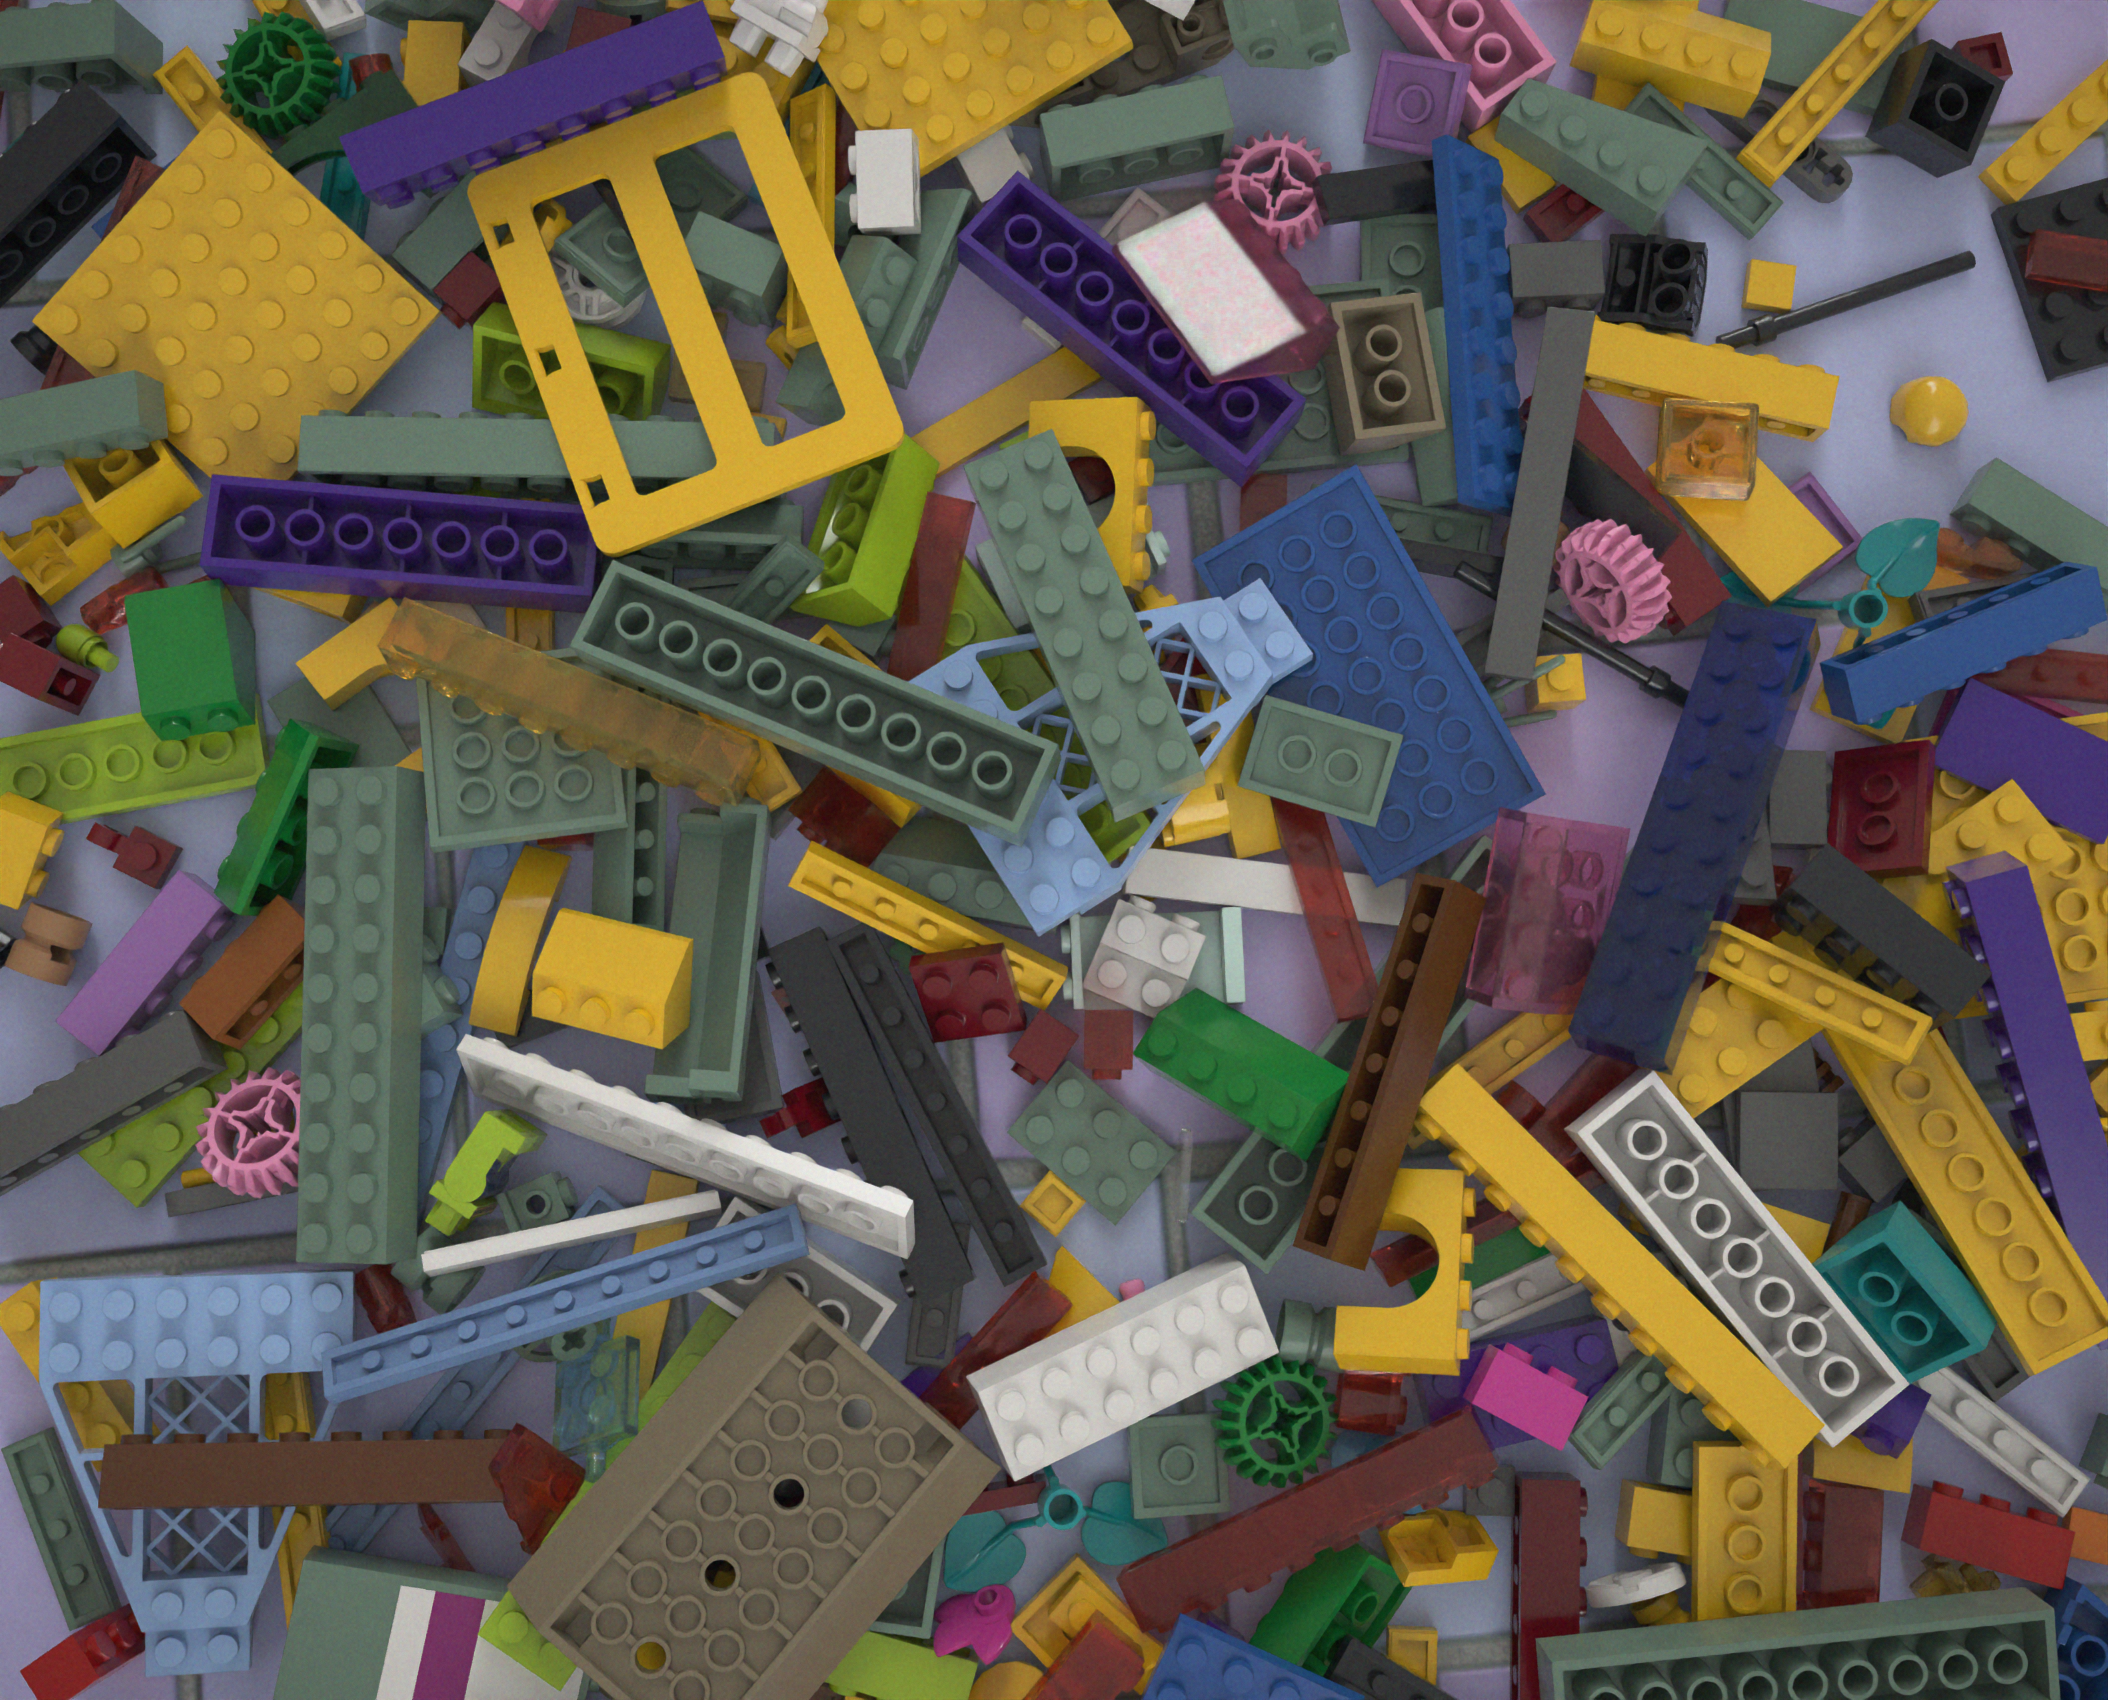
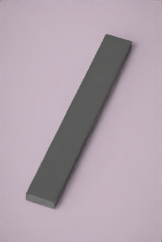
M1556 307L1547 308L1485 665V676L1533 682L1593 333L1595 311Z

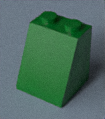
M221 579L125 595L124 603L141 714L161 741L183 740L189 736L216 731L228 732L238 727L255 725V631Z

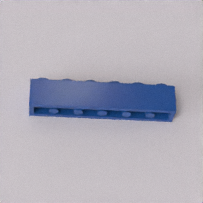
M2066 561L1820 662L1832 715L1852 721L1856 725L1870 724L1880 720L1883 717L1882 713L1896 707L1904 708L1917 705L1924 701L1925 695L1932 692L1958 688L1966 683V678L1973 675L1999 671L2007 666V661L2014 658L2037 655L2046 651L2048 644L2055 641L2078 638L2087 634L2089 627L2107 620L2097 567Z

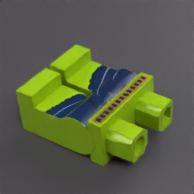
M510 1109L485 1111L447 1169L444 1179L436 1180L429 1191L438 1201L425 1221L447 1236L454 1235L456 1230L461 1232L467 1231L475 1218L491 1214L494 1211L498 1201L493 1196L501 1193L506 1188L509 1181V1169L519 1154L537 1151L548 1134Z

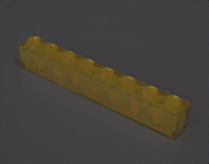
M404 597L377 645L387 662L386 667L403 679L412 681L416 676L430 682L433 689L447 697L457 698L458 694L474 700V704L489 714L500 716L504 712L519 718L518 722L533 732L544 734L548 730L563 736V741L577 750L588 752L592 748L607 754V759L621 768L632 770L636 766L649 771L656 781L668 787L677 788L681 784L695 790V794L700 799L712 805L722 806L723 802L738 807L761 760L758 740L406 597Z

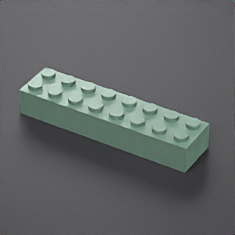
M1047 430L963 465L969 488L1115 823L1204 786V766L1053 430Z

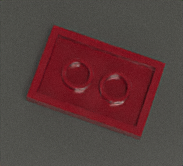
M1930 739L1835 751L1827 843L1874 880L1928 875L1936 748Z

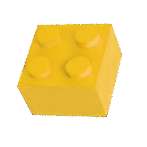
M166 439L149 442V447L139 450L122 448L108 450L107 455L102 458L86 459L75 457L66 459L63 465L89 513L123 549L135 541L146 537L153 529L177 513L187 510L192 503L203 497L176 451Z

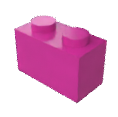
M1508 1342L1503 1351L1489 1344L1463 1397L1472 1404L1562 1451L1588 1399V1396L1574 1389L1578 1380L1553 1366L1550 1367L1547 1374L1530 1366L1534 1356Z

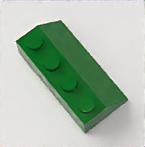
M292 718L280 730L275 739L274 748L276 751L270 765L257 780L255 787L257 794L249 812L241 818L237 826L236 834L238 838L231 854L223 860L218 869L217 877L219 881L214 893L232 912L240 916H259L262 907L270 903L278 894L292 900L306 869L309 769L350 768L360 746L359 744L311 722Z
M1198 988L1193 989L1160 1011L1132 1053L1150 1071L1304 1162L1307 1161L1337 1112L1349 1077V1073Z
M1330 1521L1325 1530L1313 1541L1311 1551L1298 1570L1287 1579L1284 1591L1269 1613L1261 1618L1256 1627V1632L1248 1644L1323 1677L1347 1632L1373 1647L1413 1586L1403 1587L1388 1559L1355 1535Z

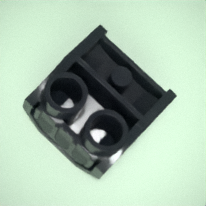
M1610 234L1609 244L1611 247L1605 294L1601 310L1597 312V316L1601 318V321L1616 325L1635 323L1648 330L1682 332L1690 337H1694L1701 321L1707 283L1708 248L1706 242H1691L1657 234H1647V236L1642 234Z

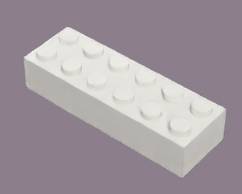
M1226 1252L969 1374L966 1378L1001 1463L1012 1479L1017 1481L1279 1353V1350L1245 1265Z

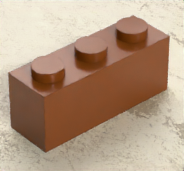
M278 894L270 903L262 907L259 916L237 939L225 948L223 955L205 975L199 977L192 984L190 991L179 1002L181 1007L213 1040L240 1050L303 981L305 908Z

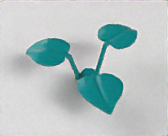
M1905 518L1884 523L1869 531L1860 541L1855 554V563L1859 570L1871 576L1867 582L1868 590L1849 593L1841 601L1793 599L1799 590L1800 584H1798L1767 608L1732 570L1719 578L1732 595L1722 605L1730 617L1740 626L1759 634H1773L1787 628L1791 621V607L1834 610L1838 612L1839 620L1845 627L1858 630V635L1853 643L1854 649L1863 645L1866 638L1872 634L1871 628L1880 625L1887 616L1888 604L1882 595V591L1888 596L1901 598L1912 596L1915 592L1922 591L1928 585L1937 564V540L1940 523L1932 519ZM1896 708L1882 713L1883 717L1880 720L1866 725L1874 729H1882L1888 723Z
M1050 1464L1043 1468L1049 1485L1041 1491L1038 1497L1037 1507L1039 1514L1037 1516L1015 1520L1007 1526L1003 1517L995 1510L961 1516L948 1532L946 1538L943 1582L950 1589L966 1592L979 1591L981 1588L992 1584L1002 1585L1018 1573L1026 1558L1025 1545L1012 1533L1018 1529L1033 1526L1042 1527L1046 1523L1058 1530H1068L1077 1525L1081 1518L1088 1516L1084 1520L1080 1531L1083 1546L1096 1561L1110 1566L1129 1564L1150 1553L1165 1549L1168 1546V1538L1161 1517L1134 1519L1131 1516L1129 1483L1122 1481L1104 1482L1094 1490L1091 1507L1083 1506L1080 1497L1068 1486L1059 1483V1478Z

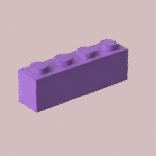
M178 870L55 1022L98 1056L114 1049L116 1043L122 1038L132 1034H140V1030L151 1017L160 1015L169 1006L173 998L170 993L182 979H188L198 970L203 962L201 955L212 941L217 942L228 933L233 925L231 918L235 913L215 895V889L196 874Z

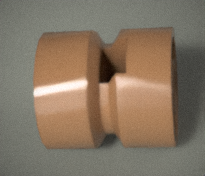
M31 902L21 925V929L26 935L24 938L14 941L5 966L39 980L67 986L77 962L72 955L73 950L83 948L93 923L64 911Z

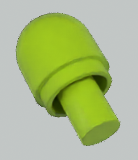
M69 624L58 632L56 646L60 654L65 658L88 669L98 666L108 673L114 671L118 666L119 657L109 652L108 644L104 638L90 628L81 624Z

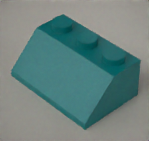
M1901 1200L1861 1221L1812 1263L1814 1268L1909 1384L1986 1349L1997 1324L1995 1317L1980 1293Z

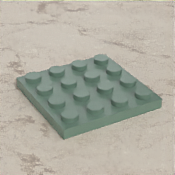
M572 648L415 667L430 848L434 853L629 827L612 674L585 664Z

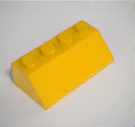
M1590 0L1569 66L1639 88H1643L1649 82L1662 95L1743 119L1757 98L1771 56V33L1664 0Z

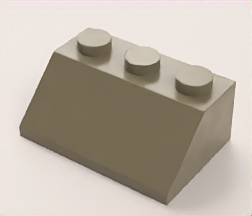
M1421 292L1330 303L1316 324L1340 455L1346 456L1385 451L1444 431L1446 425Z

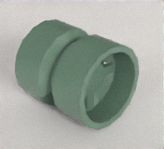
M430 1226L417 1237L416 1259L396 1262L391 1275L411 1292L421 1289L423 1291L422 1300L441 1315L453 1311L468 1296L483 1276L486 1268L479 1266L430 1277L424 1272L421 1254H424L425 1251L455 1245L454 1241L435 1227Z
M1291 1299L1283 1300L1275 1336V1343L1279 1350L1277 1356L1281 1357L1283 1363L1299 1360V1366H1302L1310 1358L1313 1360L1314 1365L1321 1370L1338 1373L1344 1372L1343 1369L1339 1368L1333 1355L1336 1308L1323 1307L1319 1313H1315L1312 1303Z

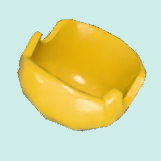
M1924 376L1900 386L1891 399L1890 420L1892 424L1899 426L1905 432L1908 442L1936 447L1954 440L1966 426L1969 403L1959 386L1953 381L1941 376Z

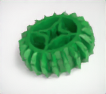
M264 12L261 22L256 19L247 18L248 30L246 32L241 29H233L237 40L233 45L223 44L226 52L229 54L227 59L216 61L220 69L225 72L224 75L216 79V82L220 88L225 90L220 98L226 104H232L230 114L235 118L243 115V124L251 128V130L254 128L268 139L278 140L280 136L284 138L295 127L302 124H307L309 127L312 121L316 122L323 117L321 111L332 102L329 100L331 94L342 92L339 85L333 79L343 73L340 67L334 63L338 57L335 49L328 45L327 37L318 29H314L311 23L303 18H295L291 14L281 12L278 17L272 13ZM287 45L300 47L304 60L296 61L293 59V56L288 53ZM256 92L264 93V96L269 99L270 108L260 107L256 98Z
M1275 1354L1264 1361L1248 1367V1370L1244 1369L1234 1374L1235 1383L1226 1380L1220 1383L1222 1390L1227 1393L1225 1400L1215 1399L1212 1403L1214 1407L1222 1410L1221 1417H1215L1209 1422L1212 1427L1223 1430V1433L1217 1436L1213 1442L1216 1447L1227 1449L1222 1459L1227 1465H1237L1235 1472L1239 1477L1244 1479L1252 1477L1253 1483L1261 1487L1267 1486L1270 1481L1273 1487L1285 1488L1287 1479L1294 1484L1303 1483V1470L1310 1474L1319 1473L1318 1465L1315 1461L1317 1457L1325 1460L1331 1458L1329 1451L1324 1446L1327 1440L1336 1441L1339 1439L1335 1432L1329 1430L1330 1423L1337 1422L1341 1417L1338 1413L1328 1410V1407L1338 1398L1333 1393L1323 1392L1329 1381L1324 1376H1314L1315 1367L1312 1364L1305 1362L1302 1366H1299V1360L1283 1363L1281 1357ZM1287 1381L1297 1391L1301 1400L1297 1402L1285 1401L1282 1393L1276 1391L1274 1382ZM1253 1400V1409L1249 1416H1247L1248 1408ZM1276 1411L1281 1413V1414H1279L1280 1417H1278V1418H1277V1413H1276ZM1271 1423L1274 1424L1275 1428H1270ZM1303 1425L1301 1434H1300V1436H1299V1438H1298L1299 1429H1300L1301 1426ZM1255 1438L1261 1441L1266 1439L1269 1447L1275 1449L1277 1457L1262 1459L1254 1451L1249 1441Z

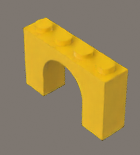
M1138 397L1030 401L1028 438L1052 429L1065 457H1098L1104 459L1109 465L1115 481V498L1109 515L1097 530L1126 594H1143L1144 580H1148L1150 576V557L1145 552L1146 534H1149L1152 529L1151 507L1147 505L1148 487H1151L1154 482V464L1152 459L1149 458L1150 440H1154L1156 436L1154 412Z
M389 597L297 661L296 665L333 711L380 678L399 674L416 677L415 667L450 663L452 661L436 641L428 645L418 633L424 626L408 605L399 609L392 598ZM422 747L395 766L424 772Z
M1398 1168L1378 1231L1407 1232L1427 1241L1439 1255L1438 1272L1431 1287L1420 1298L1404 1306L1382 1308L1337 1305L1333 1355L1340 1369L1460 1376V1359H1469L1470 1332L1469 1329L1462 1328L1463 1311H1471L1472 1283L1471 1281L1464 1280L1465 1263L1473 1264L1474 1236L1473 1234L1466 1233L1467 1217H1475L1476 1190L1467 1186L1464 1170Z

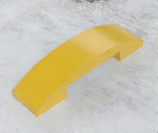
M525 845L509 878L489 934L474 991L469 1018L470 1026L517 1037L530 995V991L527 989L554 901L559 902L572 861L571 856Z

